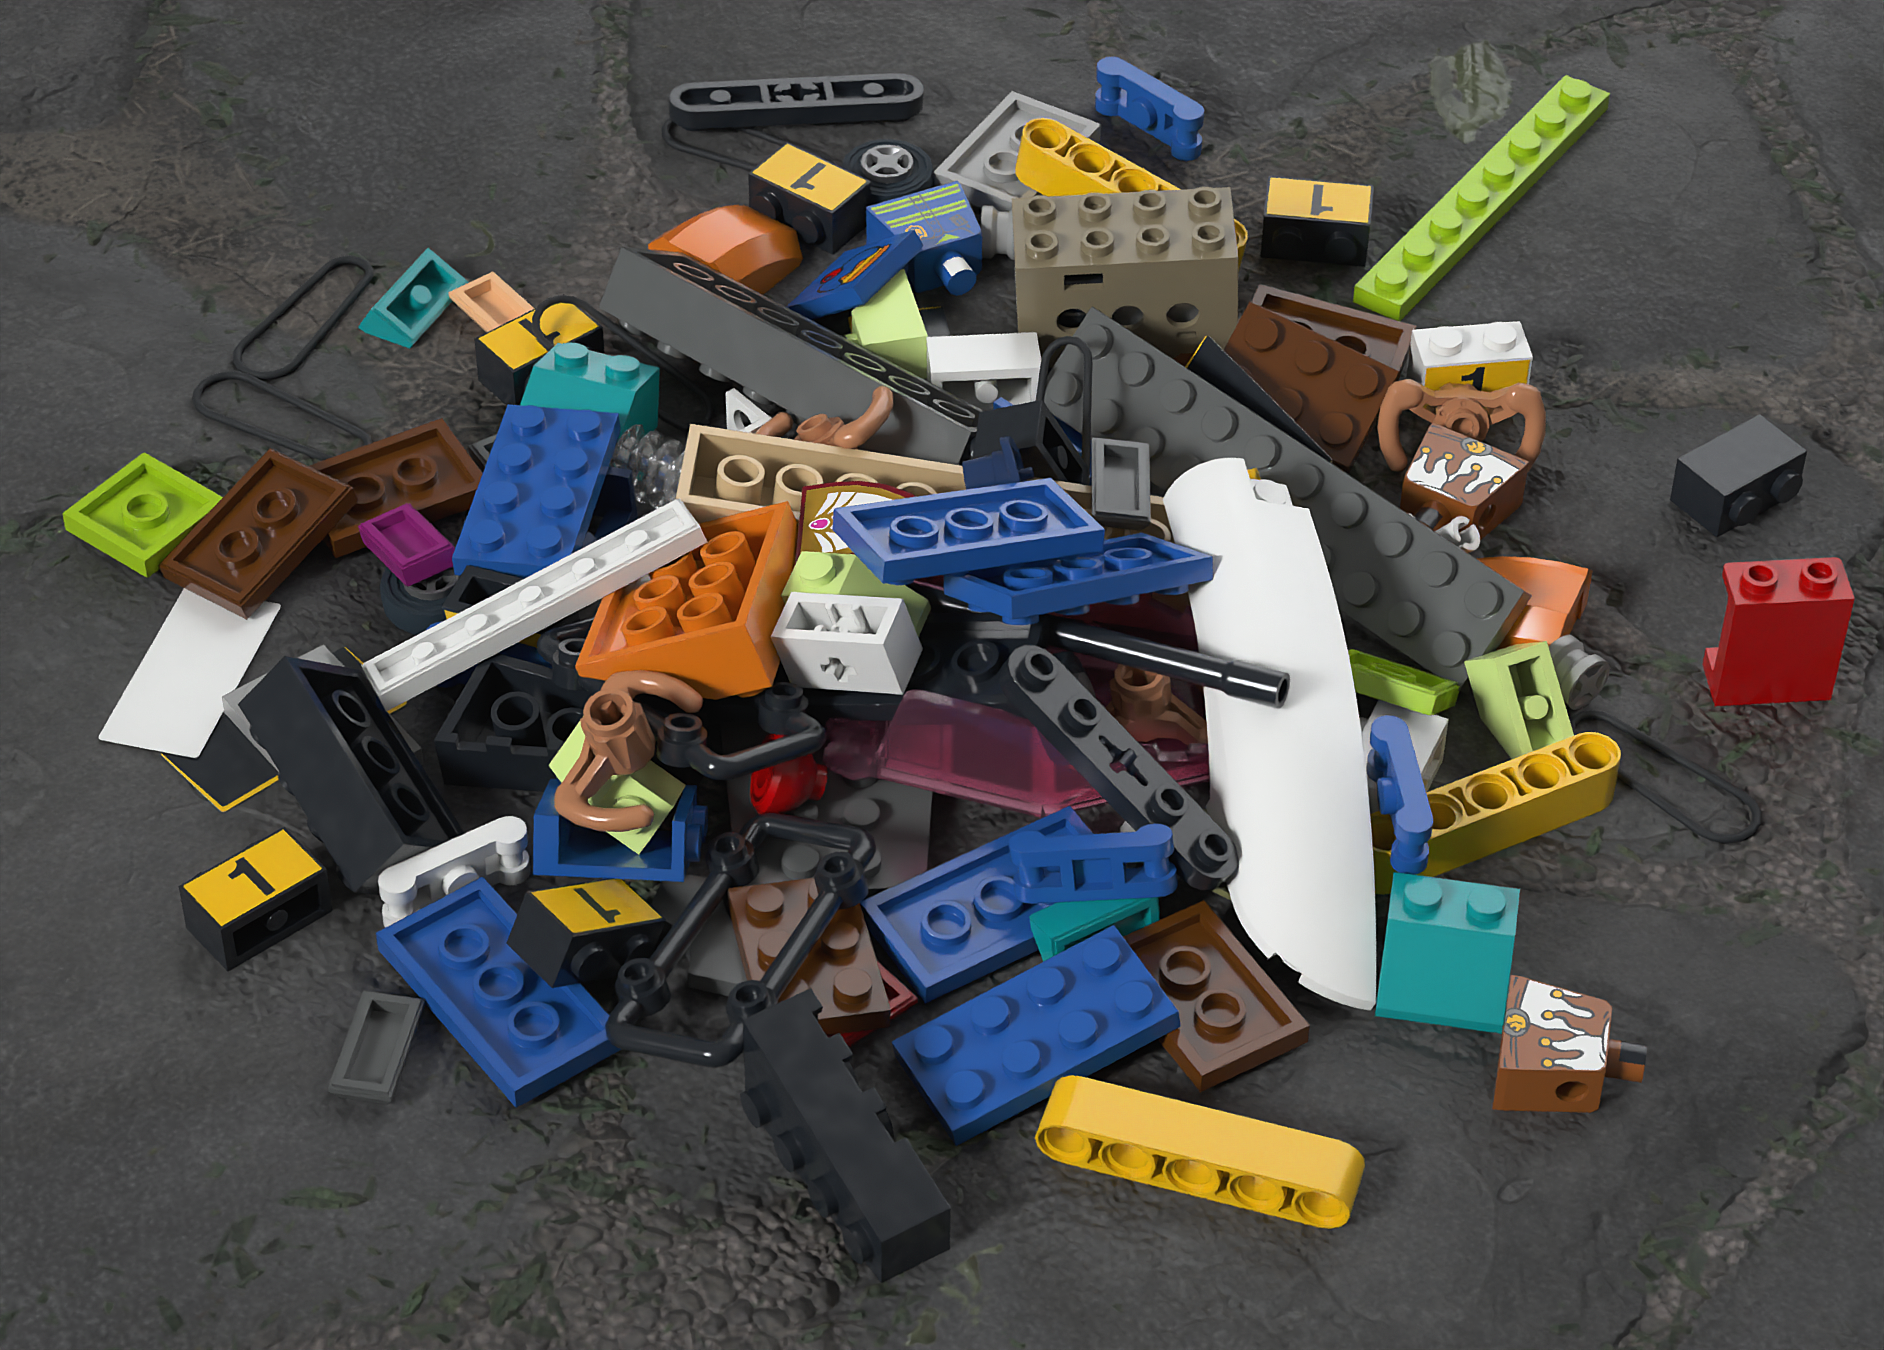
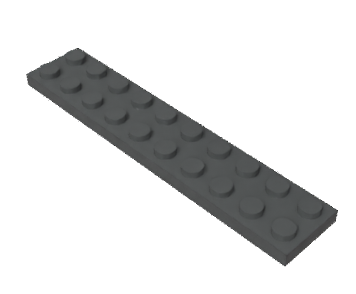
M1091 307L1073 337L1083 340L1092 352L1091 440L1092 438H1104L1149 444L1150 481L1166 492L1174 481L1189 469L1201 463L1222 458H1242L1245 461L1247 470L1258 469L1261 480H1270L1286 485L1292 505L1308 508L1330 575L1338 609L1435 675L1458 682L1457 686H1460L1459 691L1468 694L1472 687L1464 661L1496 651L1532 595L1096 308ZM1068 344L1047 376L1044 403L1054 416L1082 434L1084 356L1077 346Z

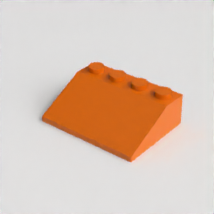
M786 501L698 523L707 543L603 597L575 665L579 676L606 681L616 672L633 670L661 672L684 681L698 692L702 698L713 700L734 695L751 697L761 693L767 687H771L780 663V658L771 635L785 607L781 594L795 567L799 528L789 502Z

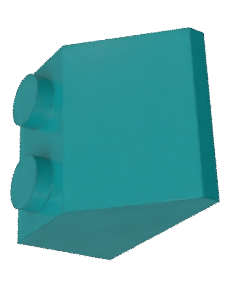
M557 343L533 366L520 405L619 413L621 431L609 464L610 467L618 468L658 427L660 368L639 363L636 358L627 355L610 356L590 351L586 346L578 343Z
M1394 872L1375 1016L1502 1034L1520 889Z

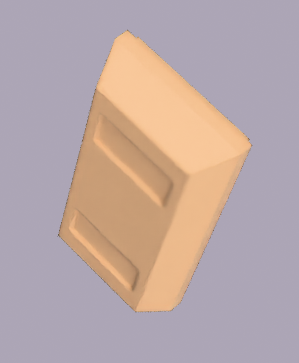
M490 272L449 292L451 300L486 333L535 309L495 272Z

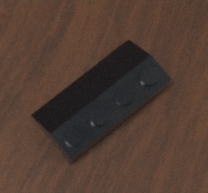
M284 656L238 703L250 724L249 732L252 738L271 757L279 770L278 779L290 794L295 796L308 817L307 826L319 841L324 843L337 864L336 872L338 877L354 893L380 896L378 879L382 871L465 834L361 670Z

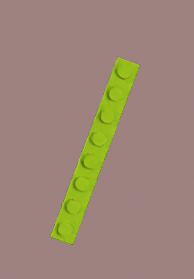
M1565 75L1354 286L1353 302L1390 319L1401 321L1607 111L1610 93L1591 86L1583 80Z

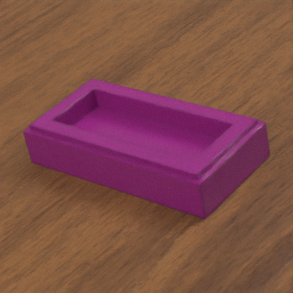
M410 503L399 506L358 526L363 543L407 587L453 567L452 556L455 547Z

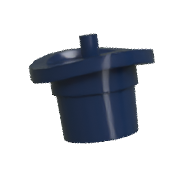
M1010 436L1000 437L1002 450L993 451L992 455L963 461L962 463L966 490L1034 479L1032 467L1025 468L1019 449Z

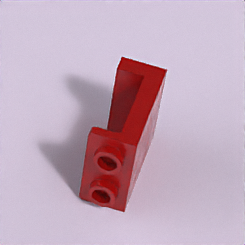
M1832 557L1724 564L1722 577L1728 593V603L1719 647L1705 648L1702 663L1714 705L1731 706L1831 700L1855 600L1842 560Z

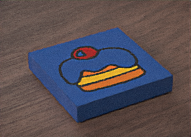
M911 230L845 251L786 307L810 320H815L864 305L922 250L921 247L924 244L916 231Z

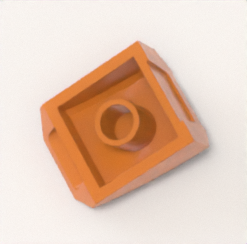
M730 205L703 212L663 233L648 244V250L684 253L762 295L800 266L803 259L795 229L746 205Z
M1499 556L1476 558L1532 595L1497 650L1515 644L1547 641L1549 647L1555 640L1571 633L1577 618H1581L1587 605L1592 570L1559 561L1530 557Z

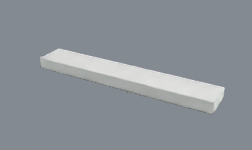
M675 499L363 663L361 667L387 712L707 543V540L700 525L681 499Z

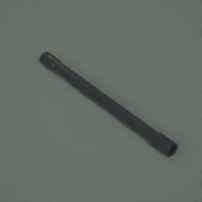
M916 579L911 584L905 585L929 601L931 606L929 614L992 613L969 610L968 603L944 595L943 586ZM1047 614L1050 621L1049 646L1220 690L1230 697L1280 709L1286 701L1290 687V676L1286 672L1240 660L1227 661Z

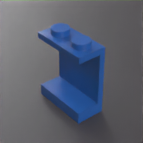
M559 779L549 780L534 813L533 875L684 882L690 861H700L702 843H706L708 807L697 805V785H686L683 789L672 821V831L657 830L640 854L631 850L606 831L574 827L573 822L558 814L554 807L556 789L561 784Z

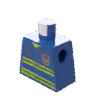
M958 181L866 207V245L911 230L916 231L924 244L921 247L922 250L902 268L905 270L912 292L920 293L945 286L952 295L957 296L963 295L973 288L976 283V276L982 270V232L964 190Z

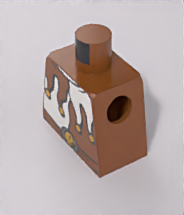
M1432 423L1405 474L1400 509L1406 513H1411L1418 521L1433 531L1447 525L1456 517H1467L1470 520L1469 523L1460 528L1458 533L1474 524L1477 527L1481 540L1523 503L1529 461Z
M1511 975L1492 1109L1502 1111L1591 1113L1599 1108L1604 1077L1642 1083L1647 1044L1609 1039L1612 1006L1607 1001L1522 976Z

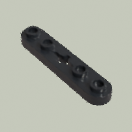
M902 73L692 82L679 85L670 92L669 116L675 124L692 132L708 128L737 127L740 129H752L757 126L833 122L854 124L859 121L874 120L902 122L919 114L923 109L924 86L914 76Z
M1023 645L1016 648L1000 668L998 676L1001 690L1009 701L1135 831L1149 824H1163L1172 830L1174 851L1169 856V862L1175 865L1177 875L1182 880L1200 890H1214L1222 886L1238 866L1237 849L1230 837L1055 656L1046 649L1035 645ZM1120 761L1126 767V770L1120 771L1117 774L1109 765Z

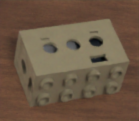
M1199 187L1196 189L1164 191L1143 190L1141 192L1106 194L1094 192L1085 195H1037L1028 198H1012L1018 333L1037 332L1041 360L1043 353L1052 342L1065 336L1073 337L1091 307L1101 311L1172 359L1181 353H1195L1206 336H1210L1224 350L1238 324V251L1230 187ZM1067 345L1055 350L1051 356L1049 368H1053Z

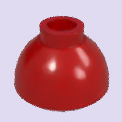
M770 733L765 737L761 744L788 735H776ZM809 754L752 773L750 798L754 808L759 814H784L797 809L808 799L819 801L826 787L827 767L816 763L813 755Z

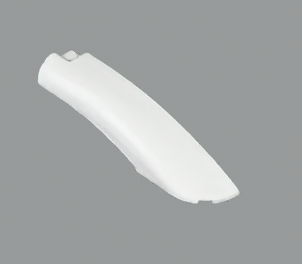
M1242 458L1214 459L1201 463L1183 473L1174 481L1163 498L1175 544L1213 556V580L1189 584L1188 594L1196 628L1199 653L1227 661H1244L1286 672L1290 676L1289 692L1285 703L1280 709L1230 697L1220 690L1203 686L1210 774V800L1206 805L1208 815L1233 841L1238 854V866L1226 880L1231 901L1242 926L1268 959L1278 954L1290 968L1302 973L1298 983L1330 1000L1354 1008L1371 1011L1376 1003V907L1371 816L1357 699L1348 649L1332 582L1308 508L1292 505L1287 486L1270 480L1249 478L1245 461Z

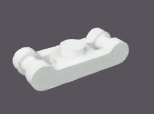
M514 816L496 819L382 871L378 879L381 899L385 902L382 907L385 928L481 877H484L491 886L499 882L505 885H517L527 880L531 868L530 857L525 850L528 845L525 822Z

